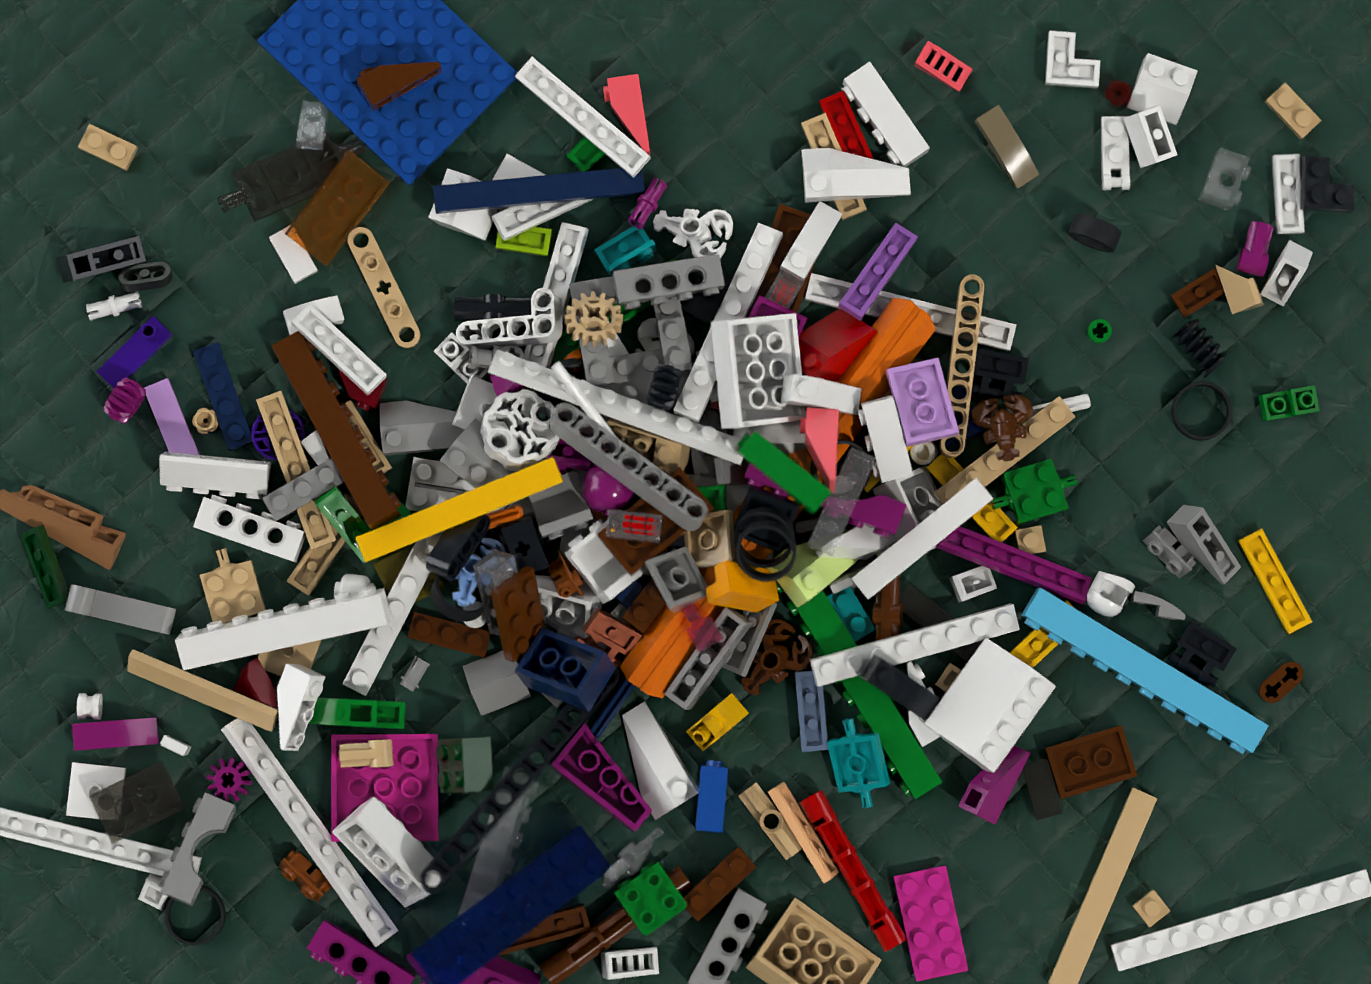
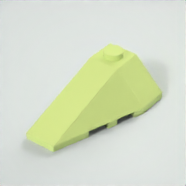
M855 527L797 545V553L791 570L784 577L777 580L797 608L809 601L859 560L818 557L816 554L826 544ZM785 549L784 551H782V552H781L779 555H777L775 558H777V557L781 556L782 554H784L787 549ZM792 550L781 564L767 568L770 573L778 572L790 563Z

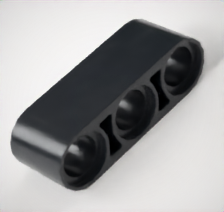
M483 514L445 530L427 558L426 569L447 580H454L490 527V517Z

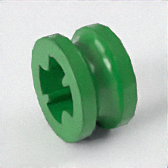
M1104 319L1094 320L1087 328L1088 338L1097 344L1104 343L1112 334L1111 325ZM1097 324L1103 325L1102 329L1106 328V333L1102 335V338H1097V334L1093 335L1092 330L1097 328Z

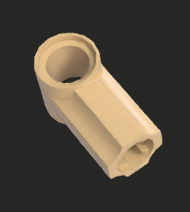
M392 739L340 745L339 757L341 767L369 766L371 768L394 766Z

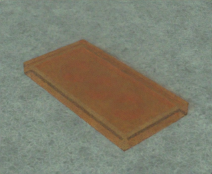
M348 150L285 232V235L323 265L327 266L346 242L350 232L359 225L390 182Z

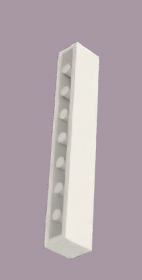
M375 586L361 589L360 593L350 595V592L337 594L334 596L335 599L325 601L324 598H317L309 601V605L299 607V604L295 603L283 607V611L274 612L273 609L259 612L256 617L248 618V615H241L233 618L232 622L225 624L222 621H215L207 624V628L198 630L197 626L181 630V633L175 639L183 670L388 625L392 616L384 588L376 589Z

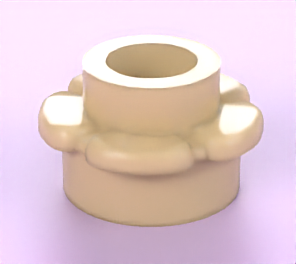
M201 408L193 416V426L202 434H207L209 431L213 432L218 427L217 416L214 410ZM205 418L208 419V422H207V423H204V422H203V420H204Z

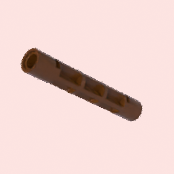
M679 866L667 873L681 895L693 888V885ZM622 905L616 912L598 925L593 926L591 930L567 947L561 949L539 965V967L551 984H560L578 971L584 964L605 949L607 950L612 944L636 928L637 925Z

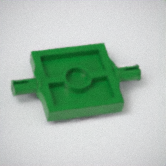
M1048 459L1001 474L1005 487L1004 496L991 500V504H994L992 506L994 510L1008 506L1014 514L1017 525L1069 509L1064 496V488L1078 485V480H1074L1077 478L1075 474L1060 478L1056 472L1053 460Z

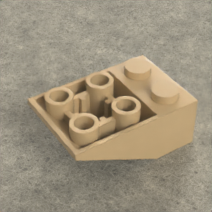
M614 418L607 420L608 426L618 439L670 476L678 468H681L686 473L690 446ZM603 449L605 453H611L609 450Z

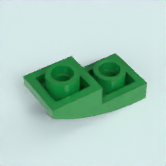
M1315 385L1258 396L1263 422L1320 411Z

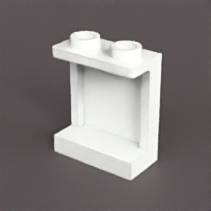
M610 518L605 522L599 519L588 528L591 533L584 538L581 534L568 543L570 549L564 553L602 604L610 601L649 570L645 565L631 577L598 538L597 534L609 525Z

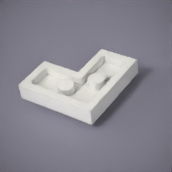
M1049 31L1045 85L1099 87L1100 60L1074 59L1075 32Z

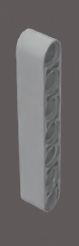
M561 403L556 406L550 420V429L555 435L683 529L695 531L700 528L707 514V505L703 500L575 406L569 403ZM560 417L565 418V419L568 420V422H564V421L560 420L559 418H560ZM580 433L587 434L589 438L582 436ZM602 449H607L611 453H605ZM624 465H629L633 469H627ZM645 480L653 482L654 485L647 484ZM666 496H671L676 501H671ZM688 512H693L698 517H693Z

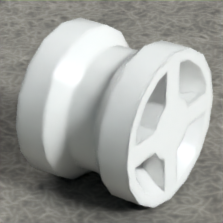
M79 693L77 699V718L85 719L86 717H92L94 720H100L103 709L102 694L88 696L86 693Z

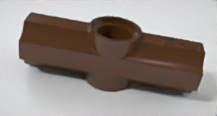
M900 575L876 593V602L873 605L876 641L900 634V626L903 621V605L900 602Z

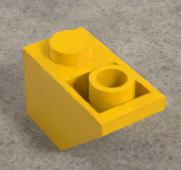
M731 693L686 732L703 752L748 715L749 712Z

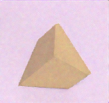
M1215 265L1232 314L1264 305L1254 278L1246 279Z

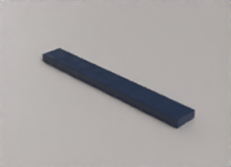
M622 168L437 185L432 188L436 214L645 193L642 169L633 178Z

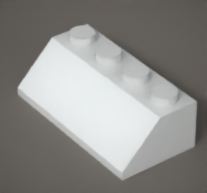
M174 452L160 454V485H165L168 491L182 492V487L193 488V493L209 494V490L220 491L219 495L235 497L236 492L246 493V498L262 499V495L269 493L271 462Z
M375 797L361 804L332 831L405 908L430 895L422 889L420 880L423 870L434 857L425 850L423 844L418 839H415L406 830L401 821L395 819L387 810L385 804ZM429 874L425 878L426 884L432 887L437 886L441 881L436 874Z

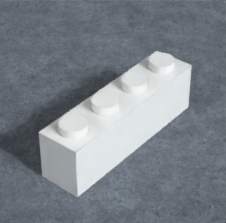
M868 62L843 80L844 87L842 91H844L850 102L854 100L858 105L857 113L863 122L867 123L869 121L874 128L872 134L880 145L882 143L885 144L889 150L887 156L892 164L907 167L929 151L930 147L871 62Z

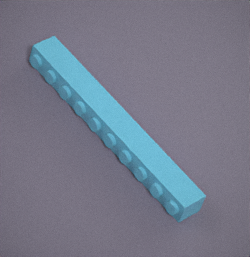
M1042 588L1035 590L1021 614V617L1026 619L1024 624L1036 631L1042 628L1049 633L1047 637L1059 645L1065 642L1071 646L1070 651L1083 659L1085 655L1094 660L1093 665L1104 672H1107L1108 669L1117 674L1115 678L1127 686L1133 683L1140 688L1138 692L1151 700L1153 697H1156L1162 701L1161 706L1174 714L1176 710L1186 715L1184 717L1186 722L1195 727L1201 724L1208 729L1206 732L1208 735L1219 741L1224 738L1231 743L1229 746L1231 749L1242 755L1244 752H1254L1269 726Z

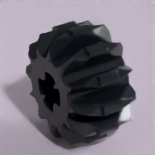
M658 364L656 366L647 395L648 405L659 410L664 409L668 411L673 407L682 376L680 369L668 364Z

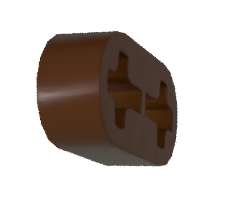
M1285 662L1259 685L1258 695L1260 699L1267 703H1276L1281 700L1303 679L1302 667L1296 662ZM1286 667L1296 669L1294 673L1295 680L1292 678L1287 679L1285 682L1281 680L1287 674L1285 671ZM1279 683L1280 686L1274 691L1276 696L1266 697V685L1271 687Z

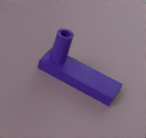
M152 316L97 373L112 388H115L117 383L123 378L127 377L130 379L173 335Z

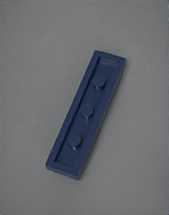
M217 342L193 351L229 451L253 443L252 432L220 344Z

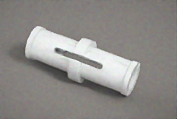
M136 291L119 297L113 295L109 296L108 300L86 304L90 321L112 314L115 317L120 315V312L142 308L139 292Z

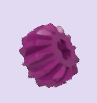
M123 378L113 388L105 402L104 412L115 421L123 424L127 423L141 406L146 389L133 379Z
M234 757L229 759L228 766L223 758L220 759L221 769L216 765H212L210 768L216 775H207L206 779L214 780L215 784L208 786V790L217 788L218 790L214 796L219 798L224 793L223 800L226 802L230 801L231 794L235 801H239L238 791L243 795H247L249 792L243 785H252L253 783L251 780H244V776L250 775L251 771H241L245 766L243 761L239 762L235 767L236 760ZM232 773L235 784L234 786L231 784L227 787L225 785L227 780L224 776L225 774L231 775Z

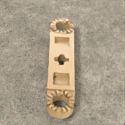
M364 227L353 229L348 236V245L394 340L403 348L409 349L416 346L420 340V330L372 232ZM360 233L367 235L369 238V242L364 248H358L354 245V238ZM381 281H384L386 284L391 283L387 295L383 292H377ZM403 328L413 329L415 336L412 341L403 342L400 339V332Z

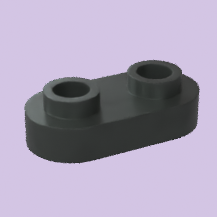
M152 262L127 266L120 271L118 278L123 290L135 292L165 287L172 281L173 275L167 263Z

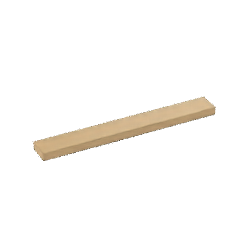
M1133 787L1131 788L1048 984H1078L1158 798Z

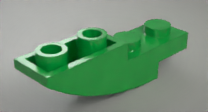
M317 698L313 717L308 724L405 729L406 702Z

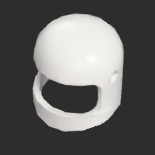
M1098 571L1089 588L1086 598L1087 604L1092 610L1103 616H1116L1123 609L1124 602L1129 594H1132L1135 586L1125 578Z

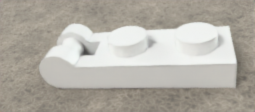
M1128 116L1101 117L1102 190H1111V187H1121V190L1130 189L1129 134L1123 119ZM1111 170H1120V177H1111Z

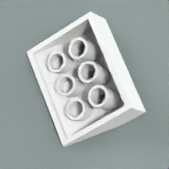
M796 313L711 322L721 428H742L800 421L801 418H806L805 407L781 403L784 376L792 374L802 375Z
M985 638L923 724L983 770L994 773L1056 686L1036 670L988 638Z

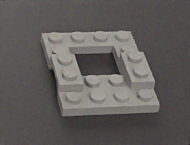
M613 276L569 283L571 299L575 298L580 301L582 293L586 297H591V292L594 291L596 297H600L602 293H605L607 301L614 298L615 304H617ZM664 277L662 279V285L666 289L676 287V282L672 277ZM639 281L635 284V288L639 293L645 294L650 291V286L645 281ZM677 297L667 298L666 303L653 305L661 349L610 357L608 345L604 346L600 341L597 342L596 347L592 346V342H588L583 346L582 339L580 338L579 343L586 381L592 385L612 390L619 395L636 399L648 405L647 395L654 370L658 364H668L681 371L682 376L675 401H678L693 366L681 303L677 301ZM577 315L576 321L579 324L580 320L579 316Z

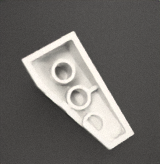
M831 148L801 149L805 203L911 195L909 168Z
M644 701L623 714L622 717L640 794L652 809L651 814L656 820L697 795L699 788Z

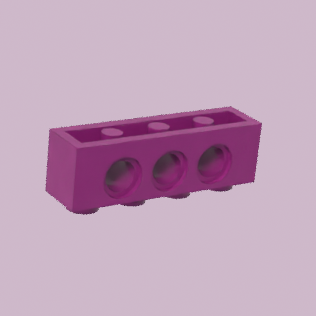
M327 919L322 922L307 946V949L312 951L310 953L312 958L321 963H324L326 960L333 964L334 967L332 969L343 977L349 974L357 979L355 984H379L376 980V974L379 971H385L389 974V984H412L416 977V974ZM333 943L343 945L345 952L342 957H335L331 953ZM356 957H363L367 961L365 971H358L354 968L353 962Z

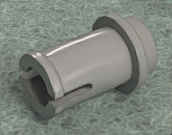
M415 656L404 677H400L402 679L400 684L414 692L415 688L420 687L418 683L430 664Z

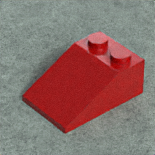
M837 309L800 333L798 340L802 376L837 382L877 331L844 310Z

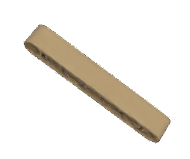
M977 275L966 276L961 281L958 289L946 387L953 412L961 415L962 424L958 426L959 434L957 436L940 439L939 449L947 458L959 456L965 447L984 295V282ZM965 283H976L978 293L968 294L964 288ZM971 308L974 310L975 318L971 321L965 320L961 315L962 309ZM968 334L972 339L971 346H961L958 342V336ZM958 360L966 361L969 365L968 372L959 373L956 371L955 362ZM955 386L962 387L965 390V398L961 400L955 399L951 394L952 388ZM950 438L958 441V451L949 452L945 448V441Z

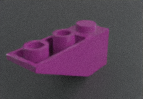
M1014 745L994 773L982 770L969 783L959 807L992 824H996L1030 752Z

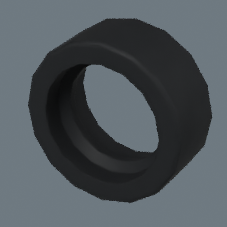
M1076 214L1068 231V235L1077 242L1109 253L1115 251L1122 234L1112 224L1085 214Z

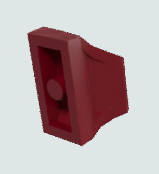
M258 658L250 661L241 669L240 677L232 690L274 709H278L277 690Z

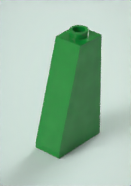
M756 431L752 435L746 433L737 444L741 448L737 454L811 515L815 513L832 492Z

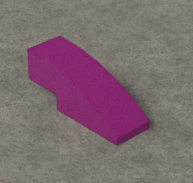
M157 717L72 724L74 751L159 744Z

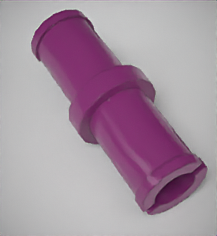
M653 178L644 195L639 196L637 200L638 205L628 219L631 226L634 227L635 223L638 222L636 228L642 229L651 212H655L658 207L657 202L667 188L663 180L657 185L659 178Z

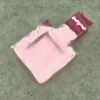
M695 603L682 609L692 624L686 631L698 652H702L724 639L711 615L703 619Z

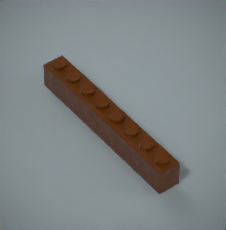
M299 331L273 344L272 348L368 526L375 530L400 517L401 514L397 508L401 507V504L394 492L389 494L385 486L389 482L382 469L376 470L373 463L377 460L370 447L364 448L361 442L364 439V435L357 424L352 426L349 420L352 413L345 402L340 404L337 398L340 391L333 380L328 382L324 374L328 372V369L321 357L315 358L312 351L316 347Z

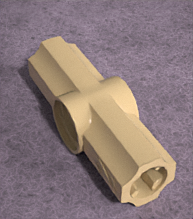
M757 782L738 795L785 860L802 849L782 815ZM768 814H775L779 819L778 825L773 829H769L764 825V817Z

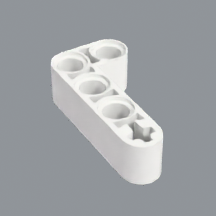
M547 288L537 289L531 298V315L462 322L456 329V337L460 343L469 349L472 345L476 346L477 349H492L494 345L506 346L513 344L523 346L555 342L562 335L561 300ZM551 297L550 304L542 308L544 299ZM551 323L550 331L543 334L544 326ZM526 325L525 333L518 336L519 328ZM500 328L499 336L493 339L492 334L494 330Z

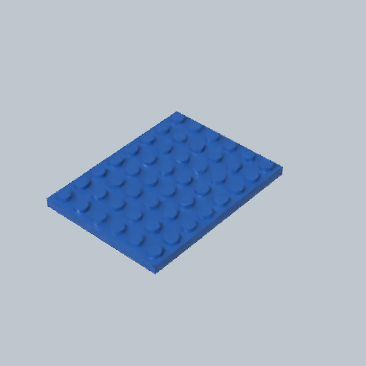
M297 0L257 40V43L409 187L516 80L515 75L518 73L441 0ZM439 62L442 67V73L374 112L357 86L356 78L360 77L359 73L371 66L374 69L379 65Z

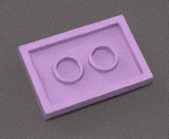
M939 358L886 370L906 447L959 434Z

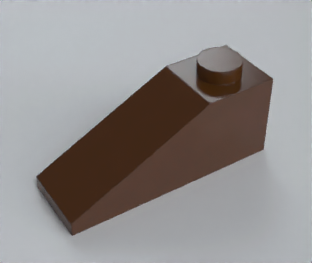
M439 62L379 65L374 69L371 66L359 73L360 77L356 78L357 86L374 112L442 73V67Z

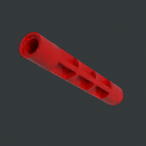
M819 790L800 801L799 804L814 830H817L830 852L831 860L833 863H836L850 887L851 895L855 896L869 920L868 924L884 952L904 942L907 939L893 912L889 911L874 885V879L870 878L855 852V846L851 845L836 819L838 817L824 792Z

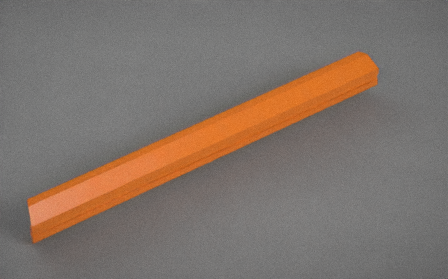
M893 298L872 326L877 332L836 382L861 388L859 410H862L861 403L882 398L890 389L886 370L910 364L936 330L930 315L917 307L911 300ZM839 413L837 439L853 442L864 427L861 426L858 415ZM849 444L837 445L836 463L848 449ZM807 448L786 454V456L810 474L812 458ZM817 470L819 482L822 483L823 479ZM766 486L763 487V489L770 491L772 493L774 491V489L768 488ZM745 498L733 513L734 525ZM800 505V507H799V510H798V512H797L796 517L799 515V513H800V512L802 511V509H803V507H802L801 505ZM745 539L741 542L743 548L750 555L765 560L772 551ZM714 567L699 569L708 586L717 582ZM707 596L677 613L671 611L666 603L620 665L627 680L647 695L663 698L665 692L725 607L708 604Z

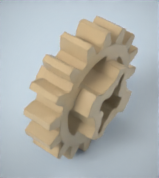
M594 291L591 292V297H586L582 293L580 301L573 298L572 306H567L565 324L567 325V333H573L574 341L581 338L583 346L588 342H592V346L596 347L597 342L600 341L605 346L607 345V338L614 341L616 333L621 332L623 323L621 306H614V298L607 301L605 293H602L600 297H596ZM577 315L579 316L580 320L579 324L576 321ZM608 315L611 317V323L608 322Z

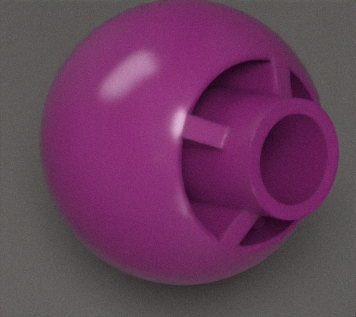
M595 463L594 467L586 472L582 481V494L585 502L594 511L604 513L605 517L620 515V510L625 509L634 496L632 490Z

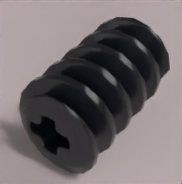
M1195 319L1186 323L1170 338L1180 337L1176 343L1177 347L1186 344L1183 354L1193 353L1190 362L1200 361L1196 369L1199 371L1206 368L1207 371L1203 376L1205 378L1224 362L1227 352L1217 353L1221 345L1219 343L1210 345L1214 337L1212 335L1203 337L1207 329L1205 327L1196 329L1200 321Z

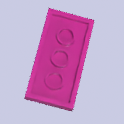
M946 865L893 876L915 981L968 971Z

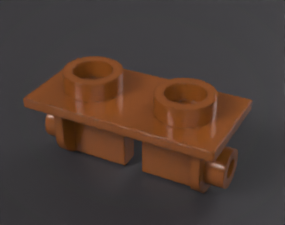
M558 549L560 557L551 561L550 566L547 568L558 595L567 598L578 591L581 597L584 596L580 585L583 584L580 575L569 559L565 558L560 549Z
M292 850L286 857L288 860L284 858L278 867L282 869L281 873L287 880L295 881L301 887L300 890L305 897L318 902L332 886L317 868L309 875L306 871L312 866V863L300 852L296 853Z

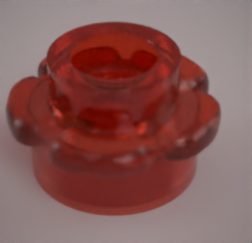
M1112 81L1109 84V88L1105 91L1106 99L1110 100L1114 106H1121L1123 103H1127L1131 98L1130 86L1126 82ZM1116 91H1120L1121 95H1116Z

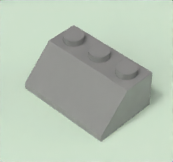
M474 419L459 435L440 459L443 464L474 488L517 472L507 470L500 462L489 458L483 449L484 441L480 433L482 423L477 419ZM500 440L492 441V444L497 448L505 447L504 443ZM510 504L501 507V509L504 510V509L507 508Z

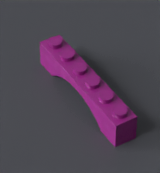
M749 463L744 476L745 479L749 480L748 485L752 484L762 489L766 486L774 489L773 493L788 498L784 491ZM879 495L870 499L855 501L827 497L819 507L824 509L823 514L838 519V516L841 515L849 518L848 524L858 528H863L864 525L874 528L872 533L888 538L889 534L893 536L896 534L907 504L884 495Z

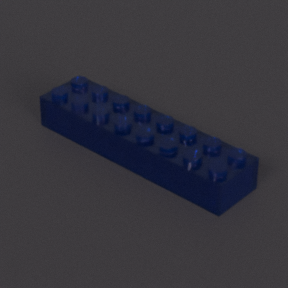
M580 825L409 953L406 958L425 984H461L611 870L612 867Z

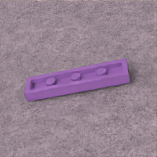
M895 223L840 301L838 307L861 321L915 244L918 236Z

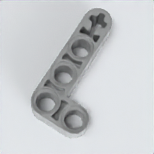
M71 584L65 607L66 611L168 635L171 633L176 613L174 608Z

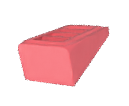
M927 41L914 64V67L960 92L972 71V68L930 41ZM930 53L935 54L929 65L925 63ZM939 58H942L944 62L937 71L934 67ZM950 63L953 67L948 76H945L943 72ZM959 68L962 70V73L958 80L954 82L952 78Z

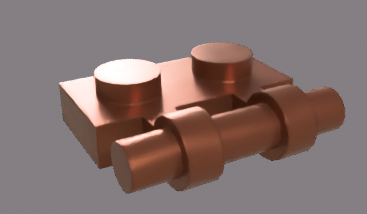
M597 607L582 628L584 633L589 636L582 638L576 635L573 640L606 652L617 668L621 663V658L616 656L617 653L620 652L628 656L642 637V634L631 625ZM600 641L606 644L608 647L603 649L597 646V644Z

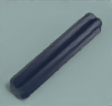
M625 676L589 727L591 733L596 738L602 735L636 686L629 682Z

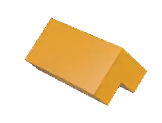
M726 560L714 566L717 582L705 588L708 604L756 613L779 601L776 580L770 582L755 580L745 574L737 562ZM749 565L756 571L762 573H770V571L767 568H759Z

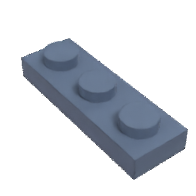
M813 671L795 672L801 751L828 750L823 685L819 687L816 685Z

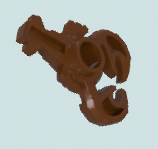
M1009 395L1003 397L1007 410L1000 409L997 411V398L983 400L976 404L972 410L973 423L988 429L983 434L985 443L990 444L997 441V445L1001 450L996 453L998 460H1003L1004 462L1012 461L1020 455L1019 450L1014 449L1015 438H1026L1028 428L1020 424L1026 421L1033 413L1032 403L1025 396Z
M774 619L769 622L762 639L764 652L758 648L753 662L757 665L754 667L751 677H743L741 680L743 689L749 694L759 695L761 693L759 686L773 678L775 683H780L785 677H788V673L784 672V669L800 671L807 669L811 664L810 659H813L814 655L813 648L808 639L802 635L798 636L803 646L802 650L798 648L796 641H794L792 646L793 659H790L788 646L774 645L773 641H784L791 638L789 635H783V630L790 631L793 634L796 633L794 627L784 620Z

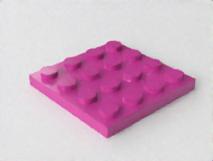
M439 734L331 735V842H341L332 831L361 804L373 797L384 803L387 810L395 819L404 824L406 830L419 841H439V786L437 782L439 761L436 757ZM392 739L394 766L371 768L369 766L341 767L339 757L340 745Z

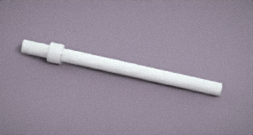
M560 362L554 364L551 369L563 383L562 388L565 392L573 396L588 417L617 437L580 389L581 385L577 379L571 377ZM625 465L628 469H633L631 466ZM645 480V482H646L647 484H649V485L652 484L651 481Z

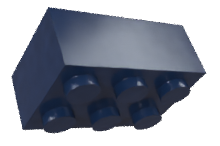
M541 628L516 667L515 672L526 687L589 712L616 667L606 652Z

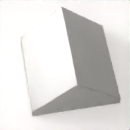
M687 546L645 562L669 609L674 613L707 596L705 588L708 585Z
M503 651L463 666L471 694L481 716L531 697L528 687L524 685L515 672L519 664L518 661L510 662L505 660Z

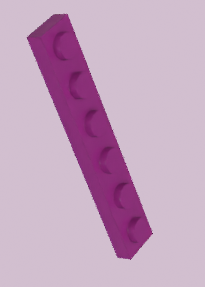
M961 526L936 545L938 549L1079 604H1083L1086 601L1092 580L1091 577Z

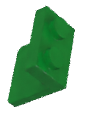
M659 862L656 864L650 863L642 868L639 876L633 880L631 878L625 880L618 886L619 890L615 892V895L643 935L651 934L687 907L686 901Z

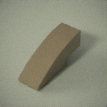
M999 104L976 119L975 124L989 143L990 150L1016 189L1039 176L1031 157Z

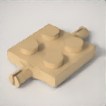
M227 548L216 551L220 567L200 575L212 621H222L225 624L232 622V619L235 617L248 615V618H251L253 615L266 610L252 560L234 564L230 563Z

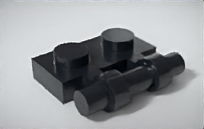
M977 348L974 376L982 378L980 384H972L971 394H976L978 398L986 399V397L1001 399V402H1004L1003 397L1022 396V392L1012 391L1013 384L1024 385L1029 358ZM990 379L1005 381L1004 389L990 387Z
M1190 621L1177 642V645L1185 649L1184 653L1180 656L1172 651L1167 660L1175 664V668L1181 672L1185 670L1195 676V680L1201 684L1205 682L1214 687L1218 678L1210 674L1213 667L1224 671L1237 648ZM1193 654L1206 662L1202 668L1190 662Z

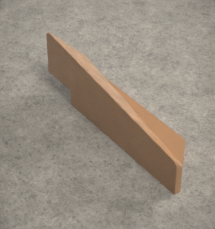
M33 485L22 486L21 491L12 493L5 491V489L0 490L1 510L33 528L44 525L49 537L108 570L113 567L126 533L101 526L103 515Z

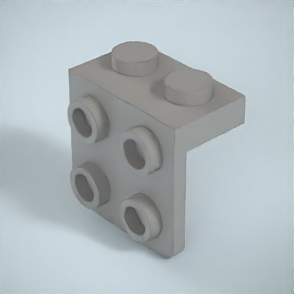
M576 472L561 475L564 482L529 496L543 538L549 537V540H554L564 536L565 530L574 528L576 532L590 527L589 522L594 521L590 508L583 498L582 486Z

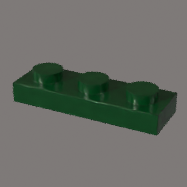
M36 526L21 534V540L47 609L67 602L69 595L68 586L45 526Z

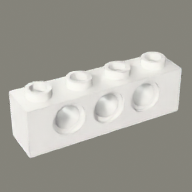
M213 494L211 499L203 497L193 526L194 528L297 563L306 537L305 531L301 530L302 525L287 520L286 525L278 523L271 514L262 512L261 516L252 514L251 507L237 503L236 508L226 505L227 499ZM229 511L233 516V520L228 526H222L220 516L222 513ZM250 520H255L258 529L254 534L248 535L245 532V524ZM274 529H280L283 533V538L278 543H272L269 537Z

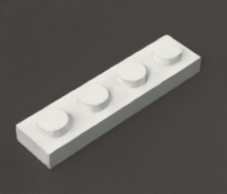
M593 199L514 206L494 214L492 220L503 241Z
M311 304L291 321V324L366 395H369L387 378L386 373Z

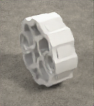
M522 389L516 393L505 392L495 398L489 410L485 412L481 424L480 433L483 436L484 451L490 459L497 460L505 469L511 471H520L547 460L559 441V437L550 429V420L555 407L550 401H544L538 397L536 392ZM519 405H522V409L519 412L517 409ZM536 414H546L549 420L541 421L537 418ZM516 428H518L519 430L524 429L525 433H523L522 431L517 432ZM500 440L504 443L505 447L497 448L492 444V441ZM520 449L523 450V454H522V455L519 454Z

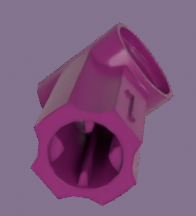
M1252 221L1250 223L1245 247L1242 248L1239 256L1237 271L1260 277L1264 276L1269 261V254L1267 253L1274 226L1263 222Z

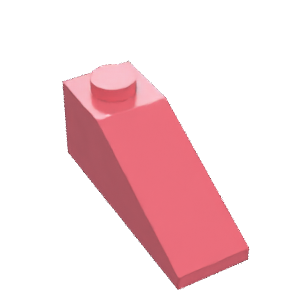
M633 74L607 78L608 86H603L605 102L611 103V109L634 142L650 155L639 75Z
M807 408L806 418H801L800 434H805V446L826 487L832 491L831 493H835L839 409Z

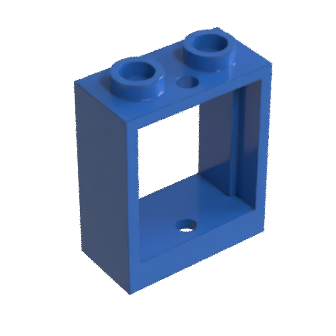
M707 760L706 765H701L696 830L723 832L728 767H723V761Z

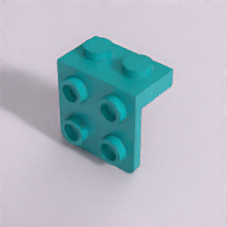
M637 224L594 249L610 277L614 271L630 269L634 263L639 261L640 264H643L654 257L653 253L656 251L655 242L653 239H649L643 228L637 229Z

